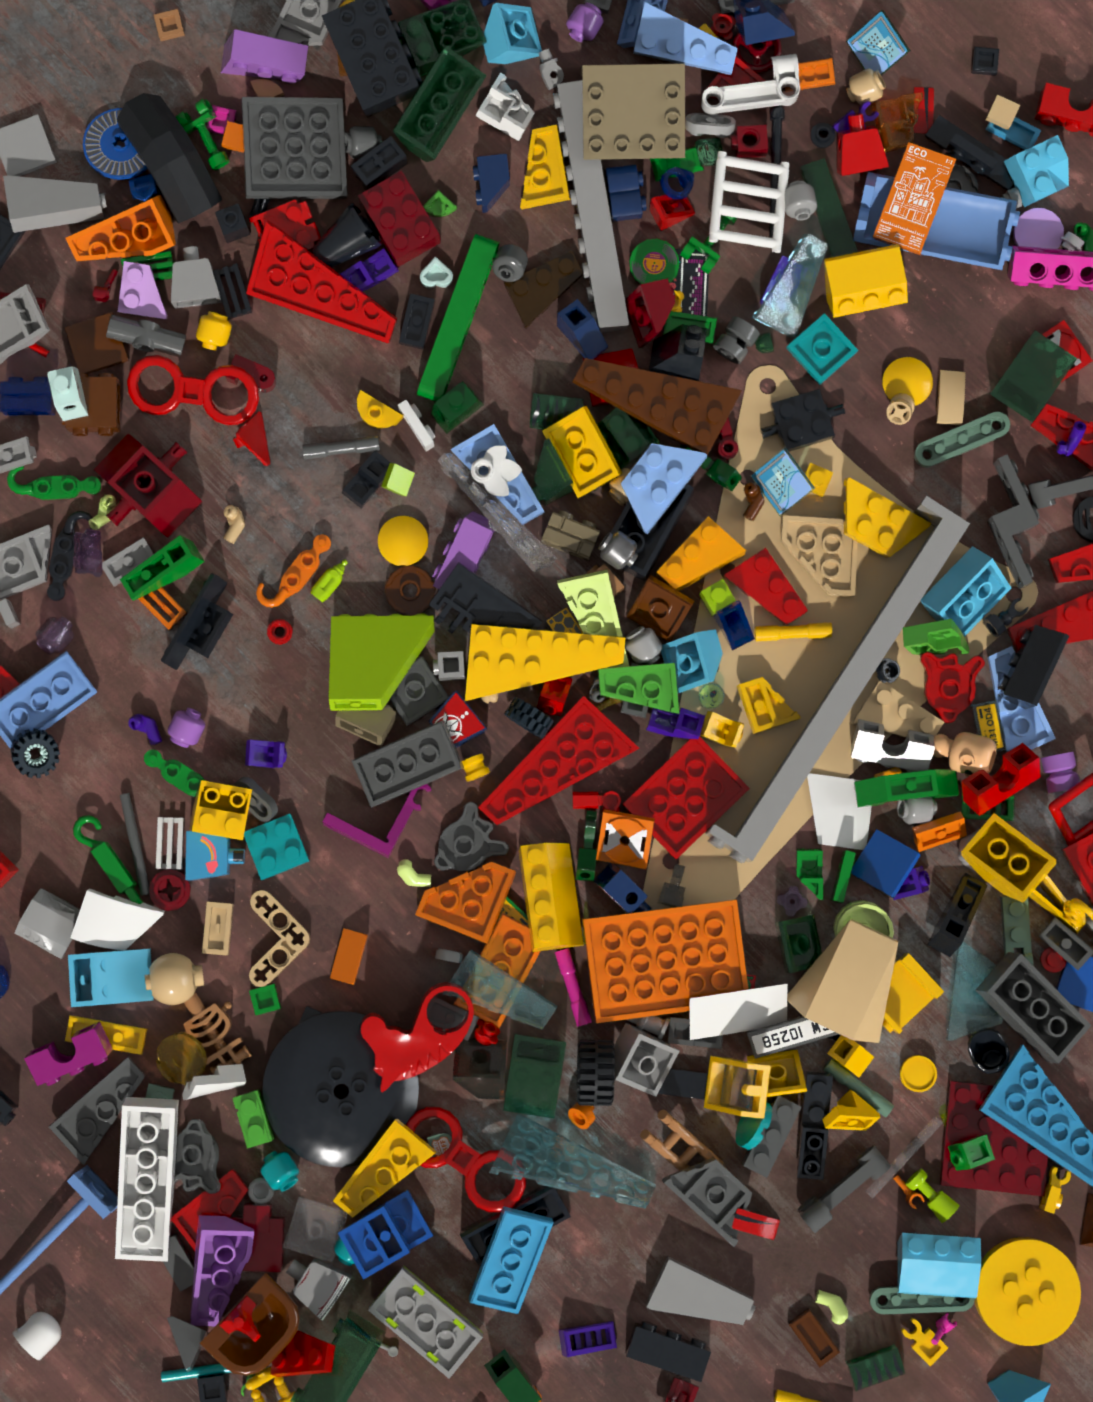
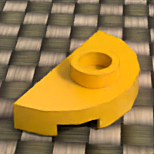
M360 390L357 397V409L362 420L369 426L377 429L389 428L397 425L404 418L402 414Z

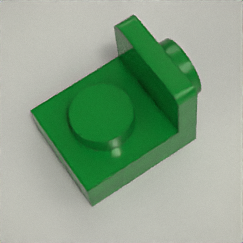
M987 1134L948 1146L951 1162L957 1171L972 1169L995 1160Z

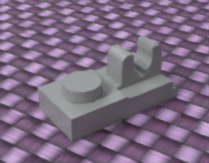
M28 437L0 445V474L34 462L33 458H36L37 454L35 447L30 446Z

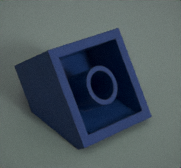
M733 0L736 26L745 45L795 36V31L784 10L770 0Z

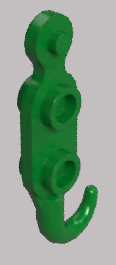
M24 466L10 470L7 476L8 486L13 492L29 495L41 500L75 498L82 491L94 495L100 492L102 487L100 480L96 477L91 476L84 481H79L71 475L40 477L26 485H19L15 482V474L23 470Z
M151 749L144 755V762L147 766L158 767L161 770L162 777L167 782L186 794L196 797L200 781H205L200 774L178 760H164L158 750Z

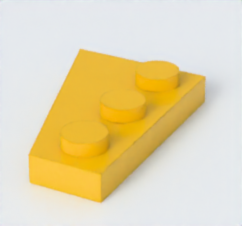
M557 124L532 129L523 198H521L520 205L521 210L570 200Z

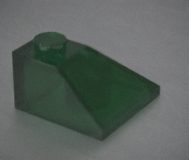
M549 438L544 440L534 477L535 487L532 488L538 501L543 500L546 506L573 492V481Z

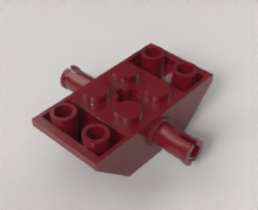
M128 433L94 468V471L121 495V500L105 516L118 527L132 510H137L166 538H169L202 503V500L172 472V468L187 454V451L175 441L161 458H156ZM144 480L148 482L150 481L151 485L147 488H143L144 486L142 482Z

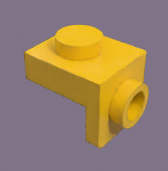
M707 711L700 736L723 746L735 748L743 736L744 724Z

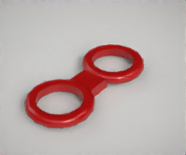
M151 355L138 360L131 368L127 379L128 394L133 403L141 411L151 415H166L175 410L180 403L203 405L206 413L218 423L227 426L239 425L250 419L256 411L259 402L258 386L254 378L243 368L234 365L219 366L210 371L206 378L203 379L184 376L179 366L171 359L160 355ZM157 365L165 368L174 380L175 389L173 396L163 405L149 403L142 397L139 391L138 381L140 374L149 366ZM222 376L238 378L244 383L248 391L247 405L242 412L236 415L222 413L215 407L212 401L211 391L213 385Z
M441 1107L423 1108L416 1111L408 1120L406 1126L413 1132L423 1120L428 1118H440L449 1124L452 1132V1141L449 1148L437 1157H430L420 1166L424 1168H439L448 1164L465 1176L467 1195L476 1207L487 1212H501L503 1206L512 1208L521 1199L526 1188V1174L522 1163L513 1154L503 1150H489L479 1154L462 1142L463 1131L459 1120L450 1111ZM491 1161L507 1163L513 1169L515 1175V1185L512 1192L500 1201H489L482 1198L476 1188V1176L479 1169Z

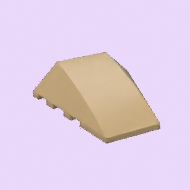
M850 919L825 951L815 960L814 964L798 980L792 990L787 993V1001L805 1018L854 1041L879 1043L899 941Z

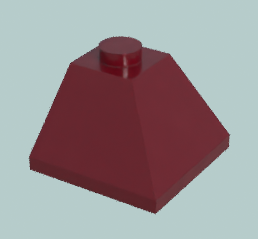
M668 278L640 284L625 299L627 314L638 348L644 347L661 332L675 304V291L670 286Z

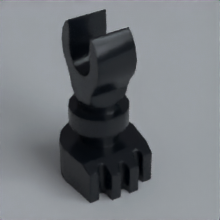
M1021 598L1013 600L1009 604L1008 609L1001 611L998 616L989 614L983 619L982 623L993 636L999 637L1006 631L1005 625H1010L1013 618L1021 617L1028 611V607L1021 612L1015 609V604Z

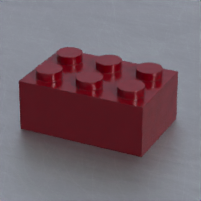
M402 171L358 195L360 206L397 267L441 243L440 234Z

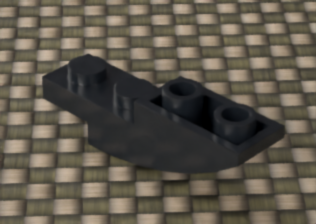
M806 1071L805 1083L807 1092L802 1094L797 1178L823 1180L829 1129L825 1128L822 1119L830 1110L832 1073Z

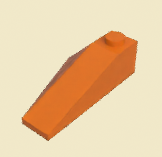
M161 194L65 238L76 261L142 255L151 256L176 245L172 217Z

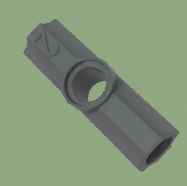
M111 315L106 337L132 344L134 348L141 351L154 352L155 350L181 357L186 335L163 329L154 322L148 320H139L137 322Z

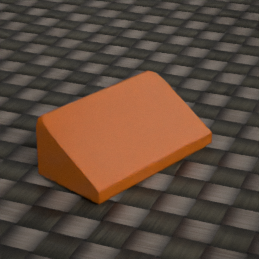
M343 928L330 975L331 979L355 985L368 938L367 934Z

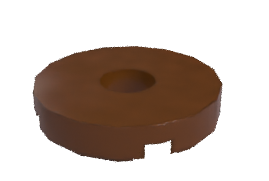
M419 566L399 567L390 574L386 581L385 595L387 602L394 611L401 615L414 616L422 614L430 608L429 603L435 596L434 581L429 573ZM407 584H413L417 587L418 591L414 597L409 598L403 594V588Z

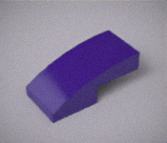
M384 248L364 262H357L340 275L363 292L394 275L399 269L387 249Z
M652 708L646 730L671 737L699 739L705 715L684 708H680L679 714Z

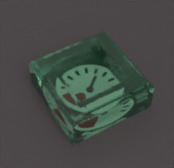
M720 138L699 139L695 142L700 166L716 165L718 151H723Z

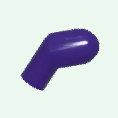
M1081 421L1074 423L1067 442L1063 440L1058 442L1056 448L1058 454H1064V456L1072 455L1083 438L1086 430L1085 423Z
M135 714L130 717L128 721L129 727L146 733L150 745L162 742L158 726L153 718L142 714Z

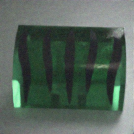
M533 393L529 428L543 430L582 408L584 399Z
M894 1344L845 1361L855 1392L905 1374L900 1353Z

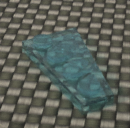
M803 234L788 258L787 266L783 271H780L775 279L777 282L772 290L766 293L763 298V304L759 310L755 311L751 318L790 338L797 337L828 244L811 234Z
M473 950L469 951L450 980V983H455L467 991L472 1004L487 1008L494 1013L507 1015L511 1019L542 1030L558 1007ZM444 991L442 993L450 997L454 996L466 1002L464 998L458 993L452 991Z

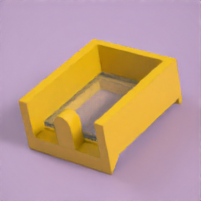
M710 1056L704 1108L742 1117L764 1119L771 1066L733 1058Z

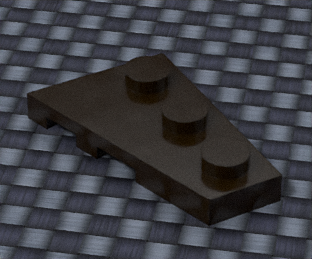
M570 251L525 272L515 282H504V286L525 329L540 314H543L559 296H562L583 276V272L573 252Z

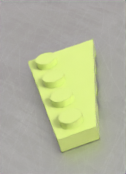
M608 570L557 580V584L584 634L623 637ZM626 648L624 649L623 664L602 669L630 667Z

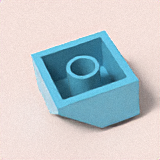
M1058 135L1004 161L1010 177L1020 193L1024 207L1069 187L1068 156Z

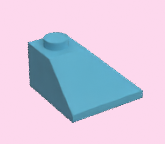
M503 3L493 4L482 37L488 63L509 64L538 57V53L542 49L531 7Z
M716 629L696 632L662 645L661 653L664 664L675 663L678 694L714 681L723 655Z

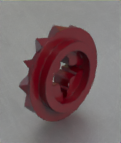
M164 870L152 879L149 894L152 902L158 908L174 911L183 907L188 901L191 886L189 881L185 880V875L181 872ZM168 879L173 887H181V890L173 893V901L169 898V894L160 893V891L168 887Z

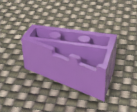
M234 29L224 44L221 73L278 79L287 83H296L305 75L308 46Z
M474 511L468 514L464 520L460 518L453 531L457 535L453 542H448L443 552L446 559L443 565L438 564L432 576L436 579L433 586L440 589L458 562L476 574L479 568L478 565L489 548L488 544L494 531L498 530L500 524Z

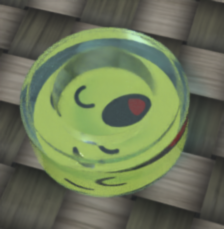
M715 683L704 685L698 696L701 705L707 709L718 708L723 703L725 697L723 689Z

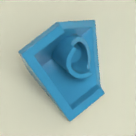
M1007 1370L987 1383L998 1402H1044L1051 1385L1050 1383L1011 1370Z

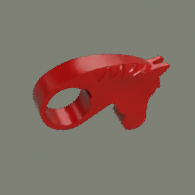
M443 982L432 986L423 996L413 1025L408 1031L397 1026H387L383 1017L377 1013H369L362 1019L361 1035L375 1053L373 1070L382 1077L381 1092L386 1091L394 1081L412 1078L432 1068L448 1057L460 1045L469 1030L474 1015L471 998L464 988L450 982ZM452 991L464 998L467 1003V1013L464 1020L458 1026L442 1031L443 1029L437 1026L434 1028V1025L428 1019L427 1006L436 994Z

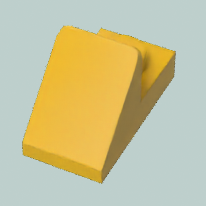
M849 1090L838 1100L837 1106L833 1107L831 1112L822 1120L826 1129L866 1131L881 1117L879 1112L858 1094Z

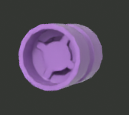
M1074 752L1041 758L1043 772L1050 775L1046 779L1048 793L1069 790L1080 782L1078 774L1072 771L1077 766Z

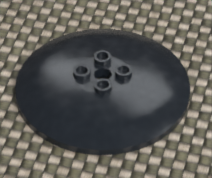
M330 1011L312 1016L300 1022L286 1033L278 1042L268 1060L263 1079V1102L268 1120L279 1139L294 1153L310 1162L329 1167L360 1165L394 1120L399 1119L406 1125L408 1120L415 1114L419 1097L418 1075L405 1080L394 1081L386 1091L381 1092L382 1077L373 1070L375 1053L361 1035V1021L366 1014L353 1011ZM345 1084L349 1088L347 1096L343 1098L337 1097L333 1092L335 1086Z

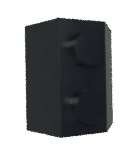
M681 324L655 339L652 346L649 371L699 381L707 328Z

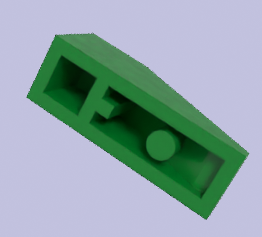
M179 535L123 576L120 581L130 598L134 601L186 576L205 561L193 541Z

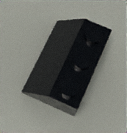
M1038 625L1025 629L1019 639V642L1022 643L1019 651H1015L1009 660L1008 665L1011 666L1008 675L1004 674L997 688L1000 689L998 696L1023 709L1037 706L1069 635Z

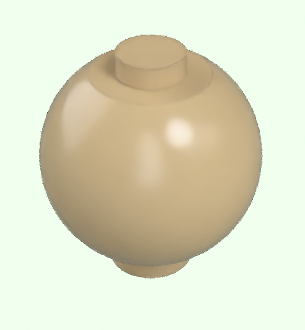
M168 953L158 957L149 967L150 974L145 975L146 990H151L152 996L157 1001L167 1005H178L186 1002L194 995L197 986H204L202 965L195 966L188 957L178 953Z

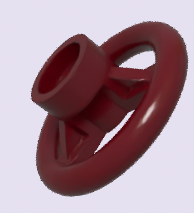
M739 32L732 46L738 48L736 57L756 73H763L773 68L772 59L761 65V55L766 52L767 47L774 44V54L772 57L781 56L782 52L780 39L745 45ZM740 45L747 48L750 54L753 55V65L747 63L741 57ZM759 45L761 46V49L756 50L753 46Z

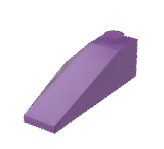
M199 1215L195 1247L191 1325L216 1326L220 1321L234 1286L238 1284L241 1272L251 1257L254 1238L253 1228L226 1216Z

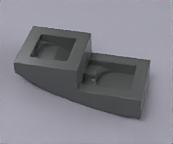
M670 1017L668 1043L722 1049L723 1035L690 1040V1019Z

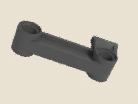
M1093 475L1057 484H1051V479L1028 484L1032 505L1036 509L1055 505V498L1092 490Z
M875 1145L865 1150L857 1158L859 1165L819 1199L816 1196L810 1197L797 1209L801 1218L814 1233L818 1232L833 1219L829 1211L870 1177L876 1180L890 1169L891 1164Z

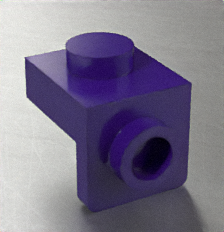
M247 740L245 766L282 768L287 758V750L284 748L285 743L280 741Z

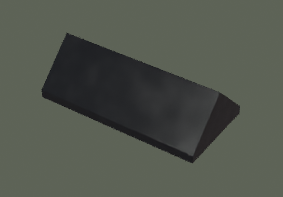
M553 1181L522 1196L512 1207L513 1209L552 1218L553 1226L571 1217ZM493 1212L460 1230L463 1242L479 1267L482 1264L501 1212Z

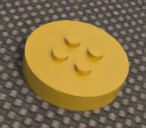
M1018 1237L997 1244L982 1258L978 1294L974 1302L982 1320L998 1336L1017 1345L1036 1346L1058 1338L1072 1324L1080 1306L1081 1287L1073 1264L1060 1250L1036 1238Z

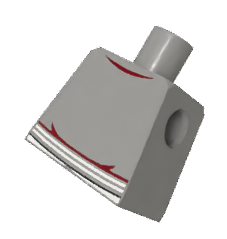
M316 1258L313 1259L308 1268L294 1259L286 1271L288 1275L299 1281L292 1293L322 1321L353 1276Z

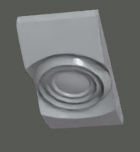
M25 284L0 300V365L9 356L35 344L50 331L29 284Z

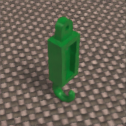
M90 815L79 817L73 826L75 839L93 848L90 852L120 894L126 893L132 902L143 903L133 888L137 885L136 881L109 842L93 840L81 833V827L85 823H92L97 830H100L102 827L100 821Z

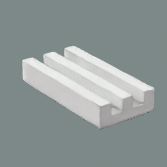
M158 817L156 869H183L185 818ZM164 823H168L166 864H163ZM174 823H178L176 864H172Z

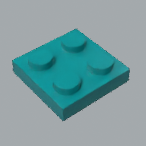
M825 313L786 347L819 385L858 352V349Z
M291 813L244 832V838L261 880L310 862Z

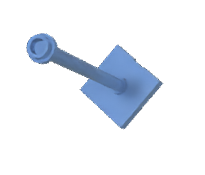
M88 1165L74 1173L67 1180L82 1198L0 1280V1295L89 1205L103 1219L117 1209L118 1196Z

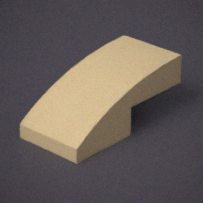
M940 370L936 423L962 425L965 400V372Z

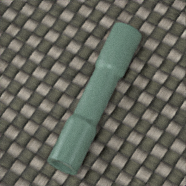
M833 1058L824 1066V1072L832 1073L833 1078L837 1082L854 1091L885 1118L894 1108V1104L854 1077L849 1070Z

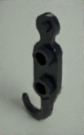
M85 511L72 513L67 518L64 528L55 539L49 566V573L53 578V583L47 589V595L53 601H60L65 597L66 591L63 583L72 575L78 548L74 529L75 524L79 519H86L89 522L93 518Z

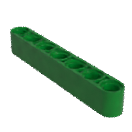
M478 234L474 235L420 381L417 395L437 401L446 394L500 242Z

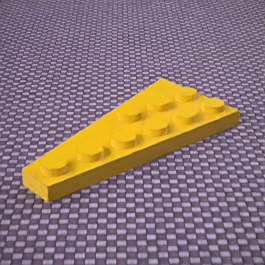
M471 624L465 701L623 664L625 637Z

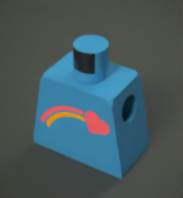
M186 831L185 880L194 881L230 875V864L245 863V849L230 848V838Z

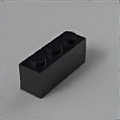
M642 1321V1324L635 1322L625 1352L626 1357L702 1382L711 1354V1350L709 1347H706L707 1343L697 1338H692L691 1341L681 1338L682 1334L667 1329L665 1333L656 1330L657 1325Z

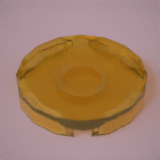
M184 1032L174 1033L163 1039L157 1047V1068L161 1075L169 1082L185 1085L186 1082H191L194 1076H201L204 1072L207 1062L206 1052L201 1042L194 1036Z

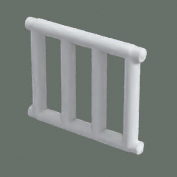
M718 151L709 242H718V240L772 248V252L780 253L785 219V189L788 187L789 162H781L779 165L727 156L726 152ZM726 166L779 175L778 187L774 189L726 181ZM723 191L776 199L775 213L722 205ZM721 215L774 224L773 237L769 238L720 230Z

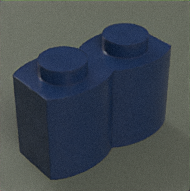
M636 165L606 168L612 222L642 218V211H647L645 195L640 196L639 187L643 186L642 171H637Z

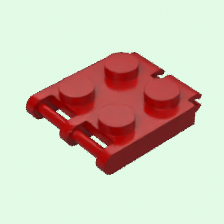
M295 199L249 218L250 222L254 223L260 237L258 239L259 244L263 234L258 222L259 219L263 227H265L266 221L269 220L307 250L313 248V242L321 238L315 222L309 225L305 223V220L312 218L306 201L298 204Z

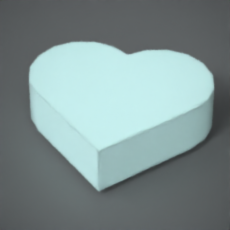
M435 256L420 273V281L426 288H434L435 286L445 288L453 282V274Z

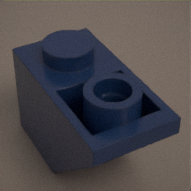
M507 154L477 157V165H473L474 181L479 180L480 190H475L477 205H482L483 213L488 212L510 186Z
M578 299L558 313L557 327L584 358L594 359L608 349V345L594 317Z

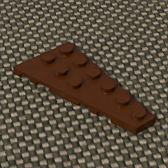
M585 358L572 383L688 448L707 455L742 392L739 389Z

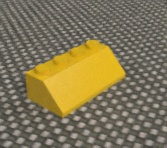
M539 843L520 846L518 852L532 952L583 946L570 844Z

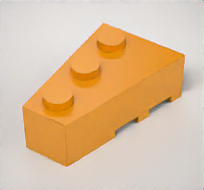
M708 516L656 572V577L677 591H680L708 574L721 569L730 562L743 557L746 550Z

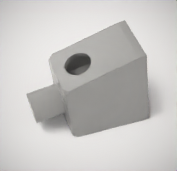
M198 247L183 248L184 261L173 263L171 303L174 308L222 303L209 259H199Z

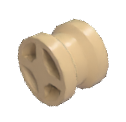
M896 394L891 399L886 414L888 419L898 425L907 423L915 409L914 400L907 394Z

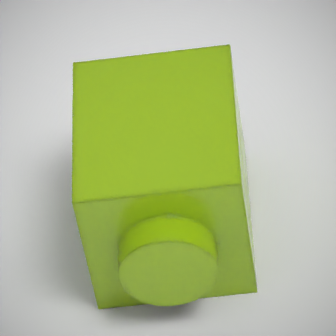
M724 579L707 587L699 594L711 617L734 605L736 601Z

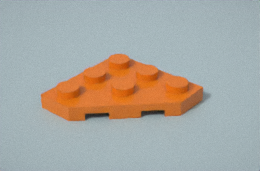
M494 862L482 865V867L474 871L464 873L449 880V882L426 890L415 915L487 944L516 871Z

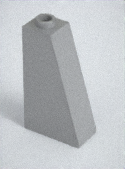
M3 176L9 220L14 233L104 219L103 209L107 208L105 193H99L98 185L95 183Z
M667 1256L645 1303L646 1307L651 1310L743 1325L746 1319H751L756 1308L753 1305L754 1300L751 1296Z

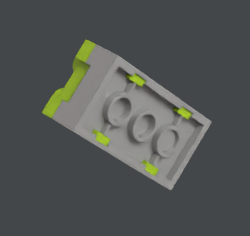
M404 1265L368 1309L369 1312L449 1379L483 1338L484 1332Z

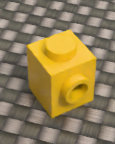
M842 1035L827 1053L857 1077L862 1075L874 1058L857 1042Z

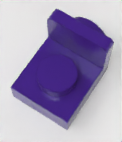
M918 866L911 870L893 900L929 891L930 878L928 872L924 871L923 866Z

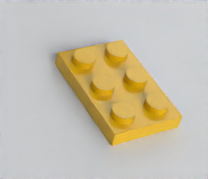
M587 406L578 409L542 431L577 498L588 494L623 474Z

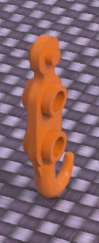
M324 534L317 535L313 541V548L302 551L284 573L279 591L274 598L267 599L263 596L262 589L264 584L260 583L256 591L258 601L266 607L273 608L299 592L318 569L320 554L330 549V538Z

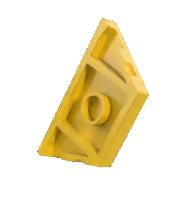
M845 478L844 535L888 558L930 527L931 523L852 478Z

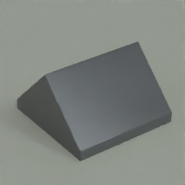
M173 1316L168 1317L167 1320L184 1367L189 1372L193 1369L202 1349L199 1343L207 1336V1332Z

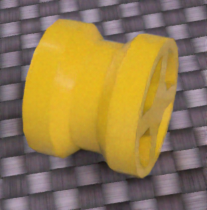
M482 753L462 761L464 766L462 769L466 772L465 779L467 782L490 773L489 768L483 763L484 756Z

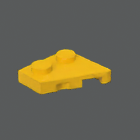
M763 677L737 685L753 734L801 718L797 711L794 712L784 702L785 699L779 693L773 691L771 685Z

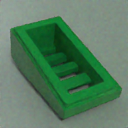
M962 793L961 813L964 819L988 820L992 816L991 809L985 812V815L979 816L976 812L975 814H970V807L963 801ZM1012 795L1006 799V816L1001 815L1002 802L996 805V815L1004 821H1014L1015 795Z

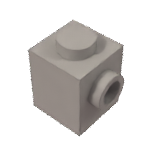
M437 652L438 659L433 660L434 675H439L440 681L465 680L464 652Z

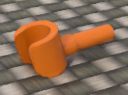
M898 1174L893 1178L906 1194L907 1203L912 1208L917 1209L912 1204V1199L918 1196L924 1202L923 1196L919 1192L909 1189Z

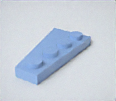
M1012 646L987 657L1006 753L1021 743H1024L1032 750L1056 739L1039 703L1035 707L1023 709L998 696L1000 689L997 688L1004 674L1008 675L1011 668L1008 663L1015 652Z

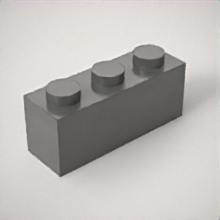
M780 1095L774 1096L770 1103L772 1106L771 1123L767 1129L764 1128L761 1132L764 1135L762 1141L756 1147L747 1150L741 1162L744 1167L766 1178L801 1109V1106Z

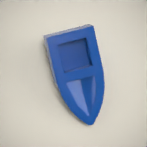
M151 174L129 180L133 200L147 201L153 194L158 193L156 182Z

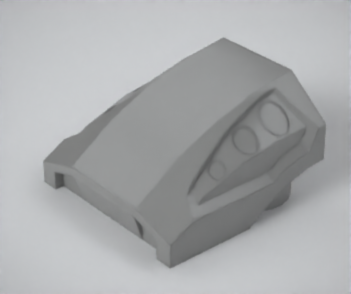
M41 888L28 905L14 934L63 959L67 948L73 940L70 937L80 909Z

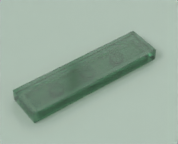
M825 158L802 165L800 170L804 181L814 188L817 201L815 212L831 257L858 252Z

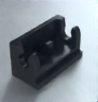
M390 136L352 164L351 168L355 177L360 179L363 188L367 191L388 179L408 164L407 156L392 136Z

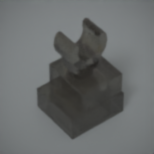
M674 865L670 883H663L657 903L670 907H682L685 887L680 886L685 866Z

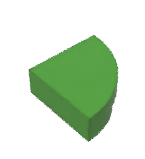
M439 190L423 206L428 215L435 217L447 216L457 209V206Z

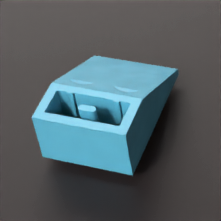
M151 949L68 955L71 1007L153 1001L152 991L146 990L145 975L150 974L149 967L152 964Z

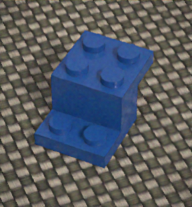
M407 1189L364 1214L361 1219L340 1230L338 1235L364 1280L410 1253L412 1248L431 1238L433 1233Z

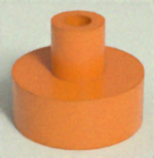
M576 1102L568 1111L569 1119L578 1128L587 1129L595 1121L593 1112L595 1107L579 1105Z

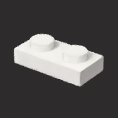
M407 400L398 404L400 413L404 416V419L424 450L427 452L433 448L434 441L432 439L435 438V435L428 424L423 426L419 420L422 415L416 405H410Z

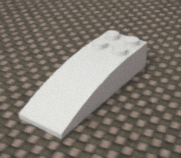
M126 1097L122 1105L115 1259L168 1262L179 1100Z

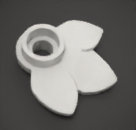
M498 445L489 448L484 457L475 460L471 466V475L474 480L483 483L486 490L495 496H508L509 488L507 482L514 480L522 472V468L516 462L506 459V446ZM483 466L488 468L486 475H480L479 473L480 468Z

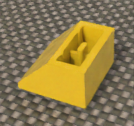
M201 780L193 805L189 831L243 840L252 789Z

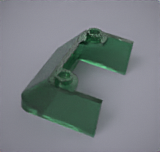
M350 1310L346 1319L340 1318L332 1330L336 1334L331 1343L336 1345L332 1372L312 1374L303 1389L298 1387L290 1401L347 1402L382 1344L386 1332Z

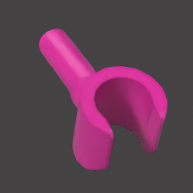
M946 1313L936 1321L938 1329L931 1340L932 1344L937 1345L942 1335L947 1334L957 1326L956 1321L951 1323L948 1320L949 1313Z

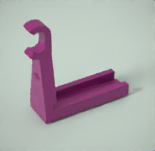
M425 784L410 792L386 837L387 843L329 813L326 814L322 822L329 829L389 859L413 810L421 811L420 804H415L413 801L417 791L424 789L426 792H430L431 788Z

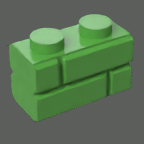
M261 1089L233 1097L235 1109H238L237 1115L247 1148L273 1141L275 1137L265 1111Z

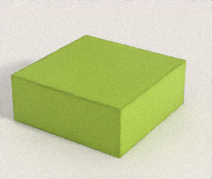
M390 463L381 487L400 496H407L415 473L395 463Z

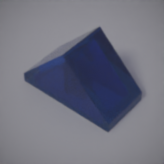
M739 600L715 613L714 618L732 651L755 639Z

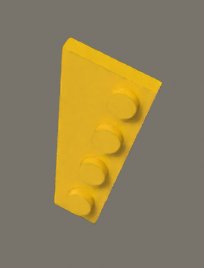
M396 1119L344 1185L333 1202L353 1218L437 1153V1151L399 1119Z

